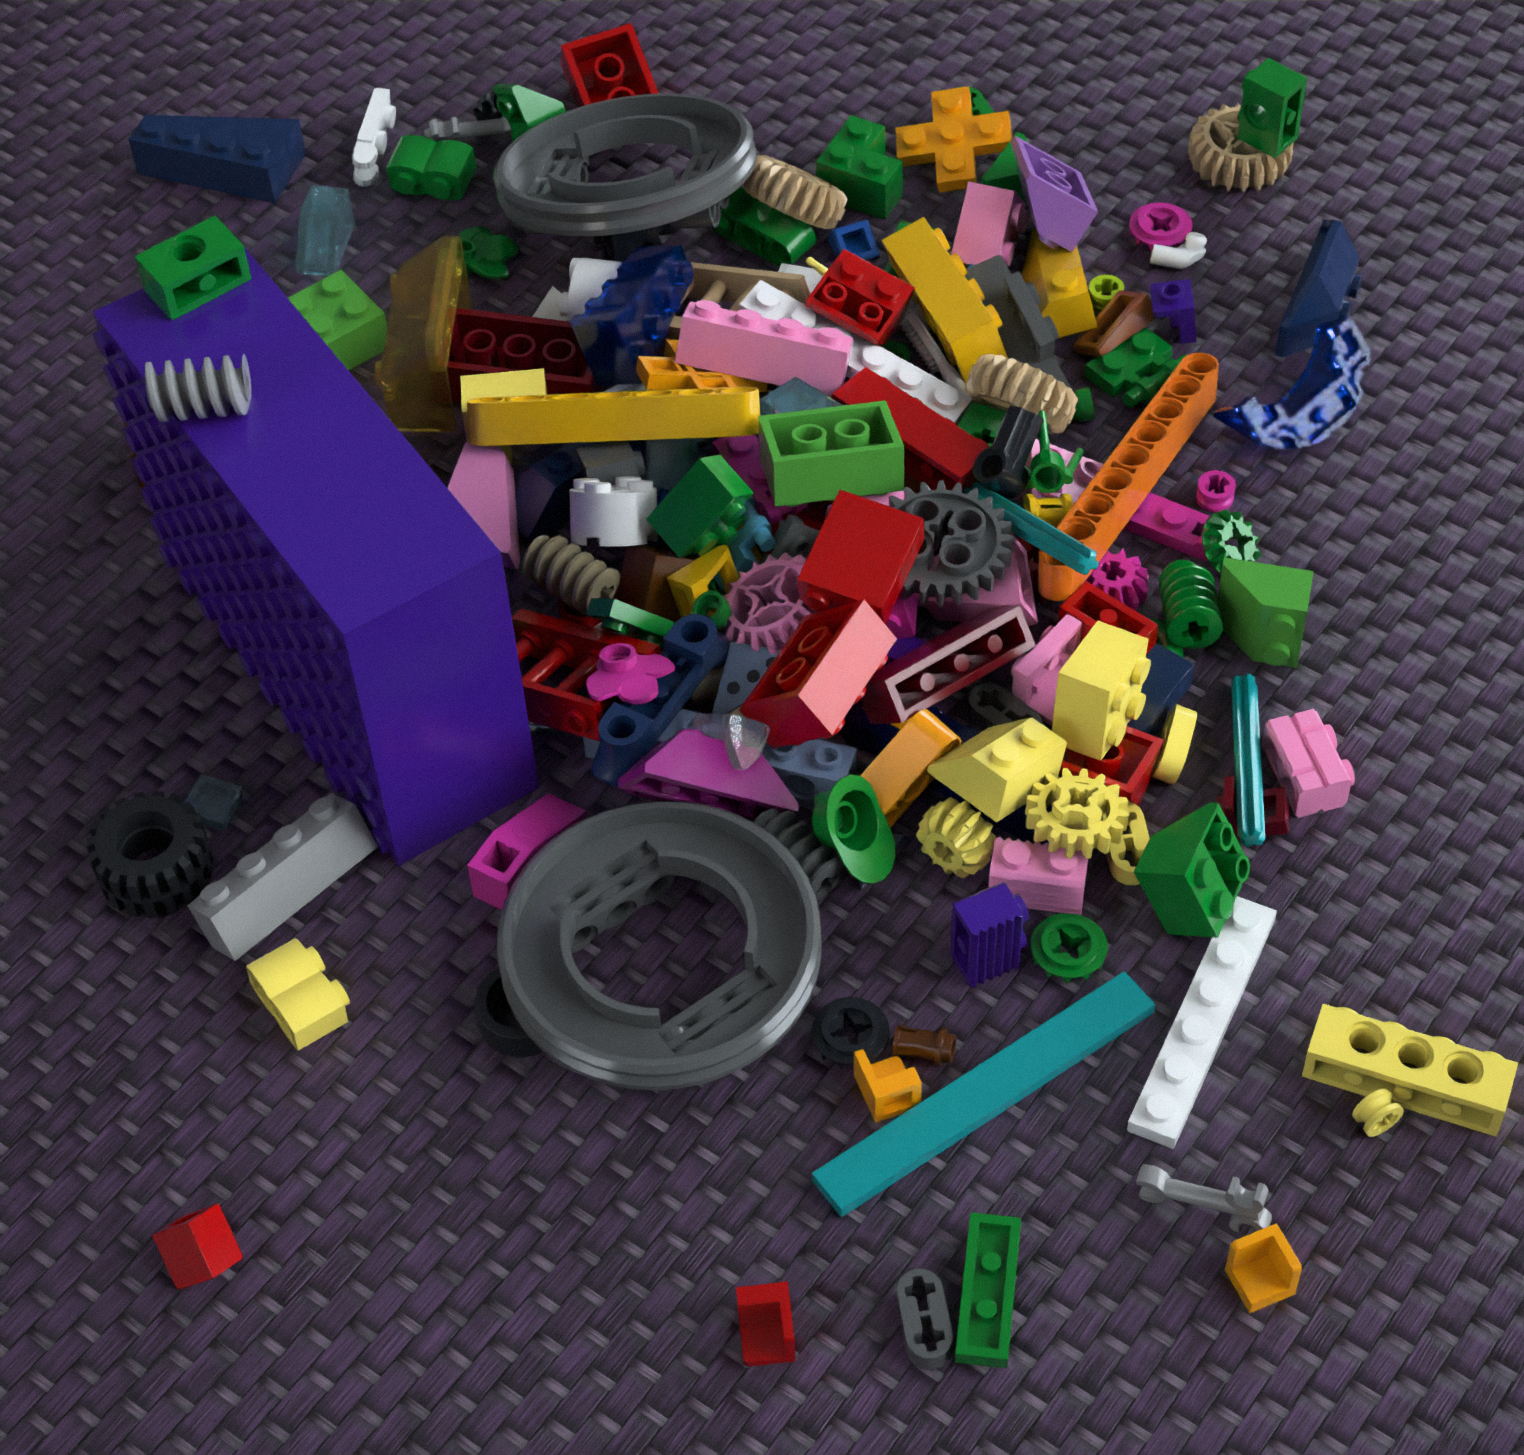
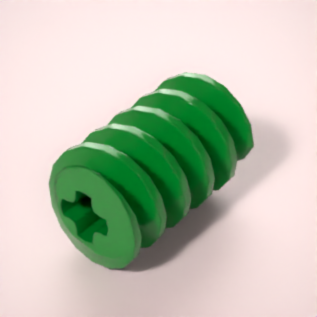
M1178 559L1169 563L1162 570L1158 579L1167 639L1175 646L1188 649H1201L1213 644L1219 639L1223 631V623L1212 574L1210 571L1189 560Z

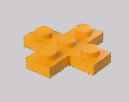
M969 86L931 92L933 122L895 127L897 159L903 161V167L935 162L939 192L967 189L968 181L977 183L975 156L1001 153L1011 141L1012 129L1009 111L972 116Z
M666 339L665 357L638 356L636 373L647 390L756 387L759 389V392L767 391L768 383L675 363L678 340Z

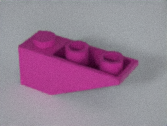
M548 793L495 829L467 864L473 896L502 910L514 881L531 858L551 839L565 829L585 819L588 815L587 811Z

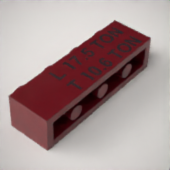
M1021 606L988 608L875 672L865 686L867 691L861 698L870 723H902L919 711L927 709L1034 648L1036 644Z

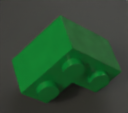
M850 115L817 159L816 177L844 192L848 199L845 207L886 220L903 196V161L885 155L884 125Z
M721 455L700 458L646 520L679 558L694 554L702 556L718 546H730L737 539L739 533L736 530L747 519L743 515L746 511L744 504L754 492Z

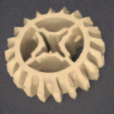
M1238 102L1235 107L1229 108L1222 104L1219 111L1209 109L1207 116H1199L1198 122L1190 132L1188 154L1189 160L1193 165V171L1200 172L1201 180L1211 179L1213 187L1225 185L1227 191L1234 187L1240 188L1244 193L1248 187L1259 191L1263 184L1273 186L1275 179L1283 178L1289 163L1292 161L1294 142L1279 156L1273 158L1237 139L1239 128L1237 115L1241 107Z
M767 155L757 156L753 172L743 183L745 191L760 202L818 228H835L838 220H841L846 210L844 207L848 199L843 191L807 171Z
M994 354L979 356L976 364H973L965 389L969 396L973 398L972 400L1003 411H1007L1010 405L1021 407L1035 414H1038L1040 410L1045 411L1049 434L1064 432L1075 414V406L1078 401L1072 389L1065 386L1064 382L1056 380L1053 375L1046 374L1040 369L1029 366L1027 363L1019 362L1014 358L1009 359L1002 355Z

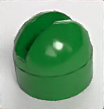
M1090 387L1073 391L1078 401L1072 420L1077 422L1095 420Z
M711 590L704 592L695 600L692 614L707 616L713 620L717 630L727 625V620L731 617L732 610L729 602L719 592ZM709 610L714 612L712 616L707 615Z

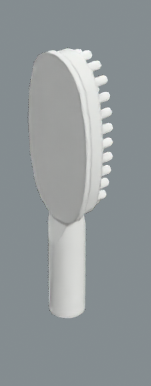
M910 310L905 315L900 326H903L902 330L907 332L905 335L909 338L912 346L916 348V352H919L922 361H926L925 365H928L931 373L934 374L939 371L945 383L969 395L965 390L966 383L956 369L947 362L942 351L916 313Z

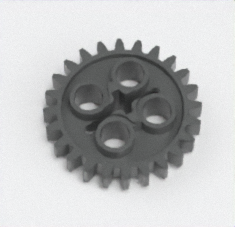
M939 480L936 490H930L925 482H921L920 493L915 494L910 488L905 487L904 500L893 495L889 497L890 507L924 518V542L903 585V599L906 600L913 593L919 594L920 605H924L929 597H935L938 607H942L945 597H951L955 604L959 606L961 605L962 594L967 593L972 599L978 600L979 587L991 592L994 579H1004L1005 567H1010L1014 536L1011 535V522L1004 521V509H993V498L991 496L979 501L977 488L972 489L968 494L962 493L961 483L958 482L951 491L946 490L943 480ZM951 515V519L948 522V534L943 537L937 567L934 571H930L934 563V551H937L940 545L945 518Z

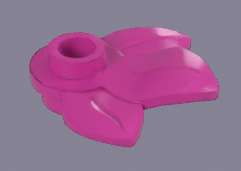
M611 644L600 651V658L596 663L597 671L588 677L586 687L589 696L595 701H602L618 695L623 702L633 705L645 704L652 701L658 695L656 678L670 674L675 670V666L668 658L662 655H638L635 648L630 644Z

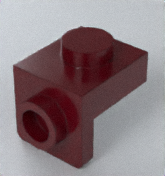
M1234 776L1224 777V794L1217 795L1216 803H1219L1233 828L1237 840H1240L1237 830ZM1286 788L1264 789L1265 836L1289 833V798Z

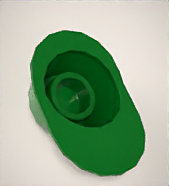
M847 775L840 778L831 790L820 792L814 796L813 832L820 843L831 850L837 851L842 864L852 877L861 883L874 884L884 880L892 870L895 860V841L871 784L862 776Z

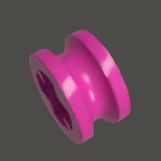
M1219 470L1203 473L1197 483V504L1202 509L1214 513L1225 509L1228 510L1233 505L1236 489L1233 477Z

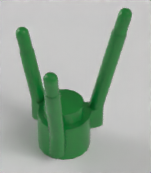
M1040 410L1037 415L1044 419L1039 430L1040 453L1032 458L1030 464L1031 471L1025 465L1029 473L1026 488L1029 490L1035 488L1043 493H1053L1058 491L1064 483L1071 484L1073 482V473L1081 461L1084 451L1082 448L1076 449L1065 468L1063 458L1058 453L1050 451L1046 413Z

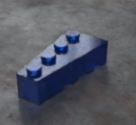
M681 245L638 246L618 267L617 277L615 279H607L601 286L603 293L599 297L590 298L585 303L584 314H575L569 321L596 385L642 383L636 373L638 356H655L662 340L667 335V330L675 313L680 308L681 301L688 287L693 282V267L687 261Z

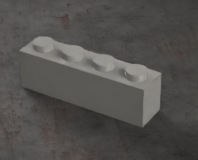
M330 793L328 796L312 803L309 811L295 822L280 828L274 834L273 839L258 851L243 857L238 862L236 868L221 880L207 885L201 891L200 896L187 906L212 948L236 961L375 850L378 845L356 805Z

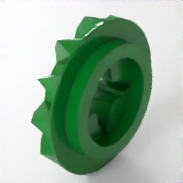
M1225 509L1214 513L1206 520L1203 527L1202 545L1205 555L1213 568L1220 574L1224 557L1255 562L1262 555L1255 547L1260 537L1253 536L1251 532L1252 522L1243 521L1240 511L1230 513ZM1229 538L1236 539L1238 547L1225 545L1224 542L1228 541Z
M1062 913L1045 919L1037 926L1031 939L1034 964L1040 965L1045 970L1048 978L1056 975L1063 977L1066 983L1072 978L1079 977L1087 981L1092 972L1102 969L1107 955L1108 943L1103 930L1094 921L1079 914ZM1060 938H1062L1064 943L1067 942L1070 947L1079 946L1077 947V959L1071 957L1068 952L1059 953L1061 950Z

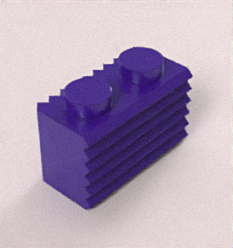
M1002 882L951 903L953 908L951 909L952 929L950 931L952 935L950 936L952 940H950V953L968 985L976 988L977 983L984 984L986 979L993 980L994 975L1001 977L1003 972L1010 973L1011 968L1018 970L1021 949L1027 946L1023 922L1029 920L1028 909L1019 894L1013 895L1006 883Z

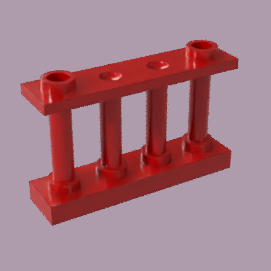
M520 609L512 616L519 663L527 656L541 659L522 677L528 721L600 742L598 725L603 717L602 712L618 695L602 701H595L592 698L576 695V693L586 685L588 677L597 671L596 663L600 658V651L611 644L626 643L632 645L638 655H661L658 644L529 610ZM561 665L575 669L556 688L541 685Z

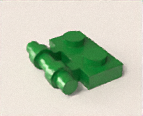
M1145 326L1104 356H1098L1085 365V377L1112 398L1125 390L1126 393L1122 396L1123 402L1127 407L1133 408L1140 402L1146 404L1154 398L1157 391L1160 390L1186 354H1183L1176 360L1172 359L1173 347Z

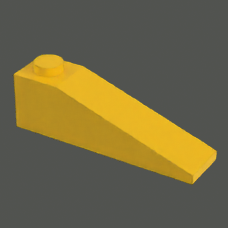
M1037 229L1032 230L1021 276L1025 283L1031 281L1035 286L1040 298V304L1037 306L1042 316H1050L1057 329L1059 338L1098 328L1077 245L1072 252L1062 246L1059 249H1053L1038 238Z

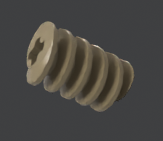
M546 535L535 538L528 547L522 561V574L527 580L536 582L541 589L548 590L552 596L562 599L566 605L574 607L577 612L583 615L587 614L591 598L612 599L620 583L618 570L614 568L607 569L605 562L602 560L594 561L591 553L582 552L578 545L569 544L568 540L560 535L551 539Z

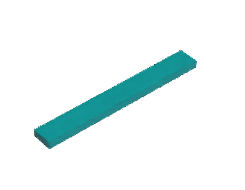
M1123 971L812 1172V1182L842 1218L1152 1015L1155 1010V1003Z

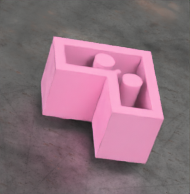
M968 181L951 255L957 253L965 268L970 264L975 266L994 256L1001 255L1009 267L1015 244L1010 241L1017 242L1019 232L1025 233L1027 229L1030 211L1025 209L1026 203L1015 191Z

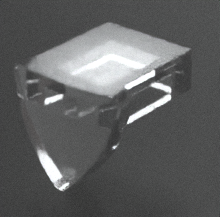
M695 713L693 729L702 731L705 736L719 740L724 739L728 758L735 770H747L757 760L770 732L769 725L736 714Z

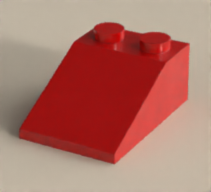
M632 23L561 45L560 64L578 107L620 97L659 94Z

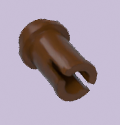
M898 1024L893 1039V1055L935 1061V1066L939 1067L943 1063L952 1064L956 1051L957 1037L956 1034H949L947 1028H941L939 1032Z

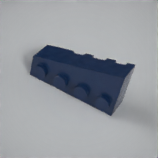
M145 115L128 139L137 173L140 175L270 203H276L306 155L299 119Z

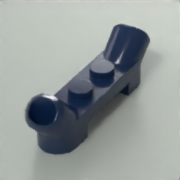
M700 614L684 616L672 626L663 638L664 651L661 655L668 658L674 664L675 670L668 675L656 678L658 683V695L656 698L648 703L635 705L626 702L620 705L614 702L601 718L598 725L600 745L591 767L595 778L618 788V779L647 755L708 672L725 664L729 651V641L724 634L717 630L713 620L707 616Z

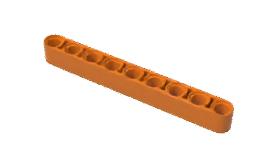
M1199 352L1186 355L1056 527L1096 551L1095 560L1100 562L1214 404L1217 395L1219 368L1218 360L1214 356ZM1040 550L1038 562L1039 593L1048 600L1065 601L1084 584L1094 569H1091L1087 575H1081Z

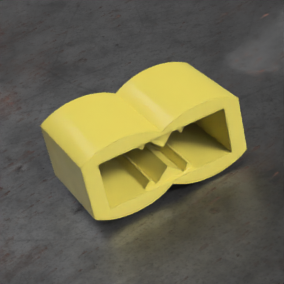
M294 938L246 965L250 984L268 1011L275 1017L286 1037L298 1051L348 1022L345 1006L350 1004L348 995L337 979L330 982L322 973L326 970L325 965L313 946L306 949L297 938Z

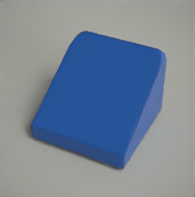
M868 219L833 229L827 236L829 245L837 257L843 249L866 261L881 256Z

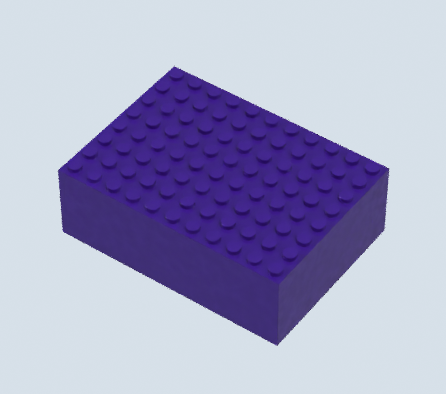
M244 247L252 278L248 282L173 321L170 320L142 288L93 311L98 331L93 333V337L101 354L108 360V364L103 365V370L110 385L118 393L117 396L113 397V402L120 417L124 422H127V427L122 429L123 435L131 450L137 455V457L132 459V464L137 475L146 485L141 488V493L149 509L155 514L150 517V522L159 539L163 541V544L158 546L163 560L170 569L176 566L180 571L178 576L189 595L194 593L198 595V603L206 619L209 622L214 620L220 625L218 630L226 646L230 650L235 647L240 652V662L250 677L257 675L261 680L259 682L260 688L269 704L273 706L278 703L281 707V716L292 734L299 732L304 738L302 743L312 762L315 764L319 761L322 762L326 768L324 769L325 776L332 789L336 793L343 791L348 797L347 801L356 805L363 820L371 828L369 831L378 845L377 850L381 854L388 851L397 865L400 866L539 788L502 555L485 532ZM245 354L251 377V401L246 415L238 416L231 404L230 411L226 417H219L212 406L208 418L199 419L192 407L188 420H179L173 409L170 420L160 422L154 410L150 408L145 384L146 362H152L157 375H162L166 360H171L176 373H182L184 359H191L196 372L201 371L204 357H210L215 370H220L223 356L229 355L234 367L240 368L242 356Z

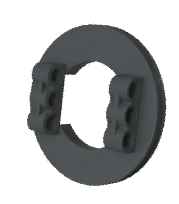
M687 94L634 95L578 107L549 118L527 130L516 138L499 157L493 171V182L496 187L500 209L510 220L522 226L527 234L547 233L563 236H603L645 230L677 221L681 229L716 228L720 221V210L728 207L730 194L736 191L753 172L757 161V152L750 122L743 114L725 103ZM640 143H664L683 147L693 153L677 185L675 184L673 168L671 167L629 180L605 183L588 182L587 166L590 164L588 156L610 148Z
M649 801L623 805L602 811L565 829L531 858L514 881L505 899L497 932V958L503 988L516 1020L528 1037L548 1056L577 1074L611 1086L635 1090H668L700 1085L738 1071L760 1058L789 1032L801 1016L813 993L821 965V923L816 896L807 875L790 851L773 835L742 816L717 807L685 801ZM675 875L696 879L712 886L724 894L738 909L748 931L744 950L745 970L661 1025L659 1008H644L624 1004L609 998L595 989L578 970L572 953L588 945L596 933L600 934L606 929L620 925L631 915L635 908L639 909L643 905L650 904L661 898L671 888Z

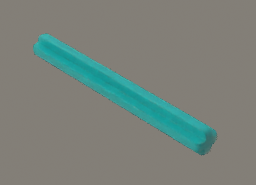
M975 482L971 488L966 487L963 493L968 494L972 489L977 488L979 501L991 496L993 498V509H1004V521L1011 522L1012 533L1081 575H1087L1091 569H1097L1099 561L1095 560L1096 551L981 483Z
M1247 673L1244 676L1236 675L1232 679L1231 692L1237 830L1240 843L1245 847H1250L1253 844L1260 846L1264 842L1265 821L1258 689L1255 677Z

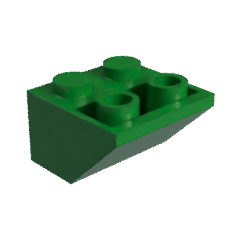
M1210 802L1152 835L1134 870V874L1167 934L1218 938L1226 919L1232 914L1233 904L1242 884L1248 879L1251 865L1219 803Z

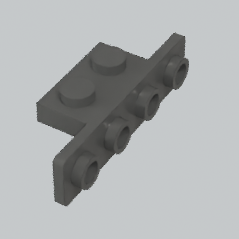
M1001 255L994 256L966 269L967 274L965 276L967 280L974 278L980 286L985 300L982 301L985 307L992 304L1002 321L1003 326L998 328V332L1007 357L1027 363L1029 366L1040 369L1046 374L1053 375L1056 380L1064 382L1065 386L1071 388L1054 356L1055 340L1059 338L1057 329L1050 316H1042L1037 306L1040 304V298L1031 281L1025 283L1019 271L1011 274Z

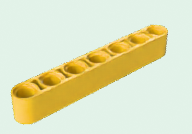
M725 387L481 397L467 401L470 444L474 446L750 436L759 434L758 416H760L759 389L756 387Z

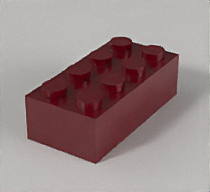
M450 307L429 364L435 399L461 402L460 376L544 368L547 395L602 392L612 362L609 327Z

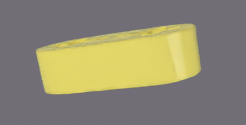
M1174 704L1170 710L1161 732L1160 738L1165 741L1152 774L1153 778L1174 785L1177 781L1189 751L1197 720L1196 711L1178 704Z
M1128 801L1127 812H1129L1127 825H1129V833L1122 835L1120 844L1111 842L1109 853L1106 855L1110 872L1118 882L1125 885H1138L1140 883L1134 874L1136 866H1130L1128 860H1125V851H1131L1134 862L1138 863L1150 838L1141 808ZM1106 813L1102 815L1103 822L1107 819Z

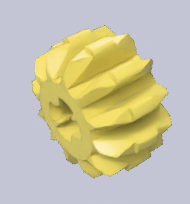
M949 797L944 802L939 801L935 807L931 806L923 815V819L918 824L920 829L916 833L918 841L923 844L921 851L933 859V864L940 865L947 875L954 872L958 877L964 879L969 874L974 875L979 869L982 870L991 860L994 841L997 838L991 832L993 825L981 817V811L976 812L971 809L969 802L966 800L959 803L956 799Z

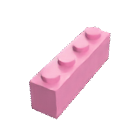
M701 300L696 303L690 301L682 316L675 363L832 397V393L845 382L853 337L845 336L842 331L835 328L824 327L818 330L804 327L801 322L794 319L783 318L777 321L763 318L760 313L753 310L742 309L736 312L722 309L719 304L712 301Z

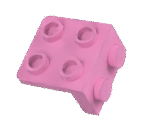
M1069 614L1056 626L1050 625L1042 633L1038 644L1028 654L1026 652L1021 654L1011 669V675L1013 676L1012 694L1035 710L1041 716L1042 721L1050 726L1053 723L1058 672L1079 646L1081 639L1082 622Z

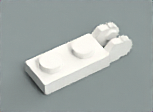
M374 88L353 151L354 154H352V162L355 166L353 178L358 186H371L379 174V167L375 162L378 154L383 155L385 153L387 145L386 130L387 128H393L396 117V107L390 105V89Z

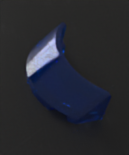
M1351 316L1323 322L1316 328L1314 347L1303 374L1284 397L1264 406L1258 404L1259 401L1255 396L1246 397L1237 405L1219 408L1213 413V416L1254 443L1268 448L1295 449L1319 443L1329 438L1337 428L1343 426L1357 408L1365 391L1360 387L1364 367L1370 365L1371 350Z

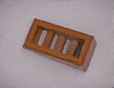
M1119 290L1095 318L1098 328L1084 331L1072 348L1076 353L1102 357L1150 324L1156 318L1153 316L1152 301L1147 293Z

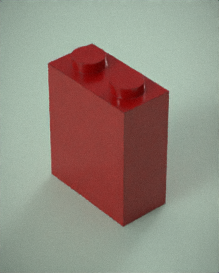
M840 489L797 578L799 600L804 601L808 607L820 612L865 599L886 625L924 542V518Z

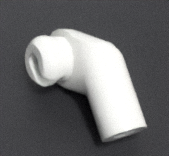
M1190 232L1186 235L1185 244L1177 248L1154 244L1150 263L1185 269L1203 258L1206 253L1204 246L1207 239L1201 233Z

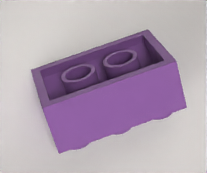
M1014 136L1011 145L1019 180L1028 210L1033 219V225L1039 234L1038 238L1053 249H1059L1062 246L1072 252L1098 213L1082 174L1028 142Z

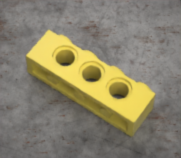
M1322 1004L1307 1051L1302 1077L1366 1097L1379 1089L1385 1088L1393 1096L1391 1103H1399L1402 1108L1497 1137L1507 1108L1518 1062L1505 1059L1495 1052L1478 1051L1458 1045L1446 1037H1432L1412 1031L1396 1022H1383L1359 1015L1350 1008ZM1354 1048H1361L1369 1053H1360ZM1402 1063H1410L1418 1068H1409ZM1452 1078H1460L1467 1084L1458 1083Z

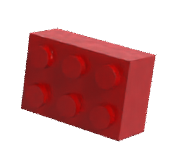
M865 599L806 615L742 704L739 711L772 749L792 744L798 746L805 741L822 737L824 739L831 738L844 726V717L852 705L865 695L867 691L865 686L873 674L886 664L888 660L887 653L897 638Z

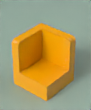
M864 1049L853 1052L854 1077L875 1123L901 1115L921 1103L922 1082L915 1067L905 1069L899 1056L870 1064Z
M1277 1223L1233 1241L1230 1244L1225 1272L1249 1314L1295 1295L1302 1270L1300 1261Z

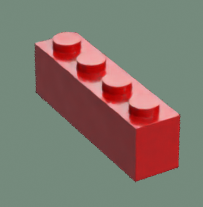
M865 367L832 393V407L886 401L904 445V471L918 481L925 482L930 489L936 490L939 480H943L946 490L951 491L958 482L961 483L963 493L966 487L971 488L975 482L980 483L973 474V465L977 456L984 449L989 448L988 444L958 427L951 419L944 418L927 407L920 399L912 397L896 387L887 378L881 377Z

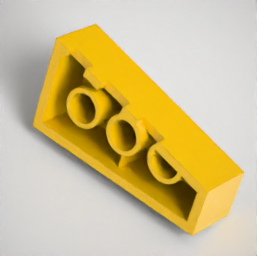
M922 217L881 240L891 266L899 279L915 287L911 299L915 305L918 304L932 333H936L952 366L957 364L960 375L966 384L973 364H976L979 356L994 354L1008 358L998 332V328L1003 326L996 309L992 304L985 307L982 302L985 300L980 286L974 278L970 280L965 278L967 270L957 253L952 255L948 253L947 250L950 249L949 243L939 227L933 230L927 220Z

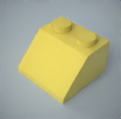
M1033 717L988 727L928 766L927 772L992 820L999 822L1026 804L1027 795L1032 794L1033 784L1035 782L1044 784L1045 774L1051 773L1058 778L1067 741Z

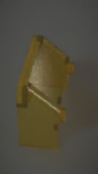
M442 236L398 267V272L392 273L390 278V292L393 300L382 361L375 362L374 376L376 385L382 386L388 418L399 431L456 432L457 425L447 364L456 308L473 309L461 237Z

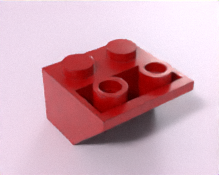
M843 249L809 295L804 306L875 345H883L888 342L904 319L915 287Z

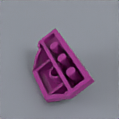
M683 729L676 732L673 737L657 745L618 779V788L632 796L652 801H685L705 804L724 809L753 821L761 813L769 809H777L780 811V814L793 810L795 813L799 812L798 802L760 750L741 746V743L737 740H719L704 736L702 731L696 729Z

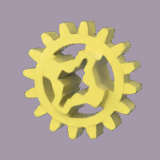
M1063 768L1061 778H1056L1051 773L1045 774L1044 784L1037 782L1033 784L1032 794L1027 795L1026 828L1035 829L1033 840L1036 843L1048 840V851L1051 853L1060 847L1066 849V858L1071 859L1075 851H1082L1086 859H1091L1093 849L1097 848L1100 852L1107 854L1109 853L1111 842L1121 843L1123 831L1127 829L1129 812H1127L1128 799L1127 797H1118L1120 790L1118 784L1105 786V775L1103 774L1098 775L1095 779L1088 778L1087 769L1082 768L1079 776H1072L1068 768ZM1051 804L1052 811L1047 812V807ZM1106 813L1107 819L1103 822L1101 818Z

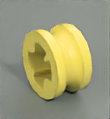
M1379 1089L1369 1094L1357 1104L1352 1112V1116L1357 1122L1365 1123L1363 1130L1368 1137H1374L1387 1131L1403 1115L1404 1109L1399 1103H1391L1393 1096L1388 1089Z

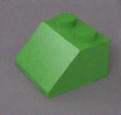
M1224 557L1218 592L1223 630L1252 661L1267 663L1272 666L1297 668L1314 571Z

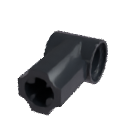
M1010 405L992 447L984 449L974 461L973 474L976 480L1006 499L1019 496L1028 484L1029 473L1025 464L1044 419L1021 407Z

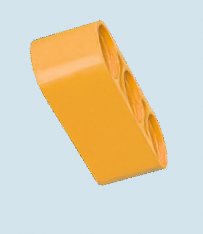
M923 709L916 713L860 775L871 784L878 804L890 828L933 781L934 777L927 772L928 766L960 746L962 742L959 736L928 709Z

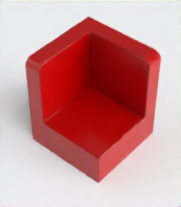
M219 1203L182 1215L152 1235L177 1289H183L213 1279L242 1259L240 1248Z
M788 1281L736 1287L744 1365L751 1367L796 1362Z

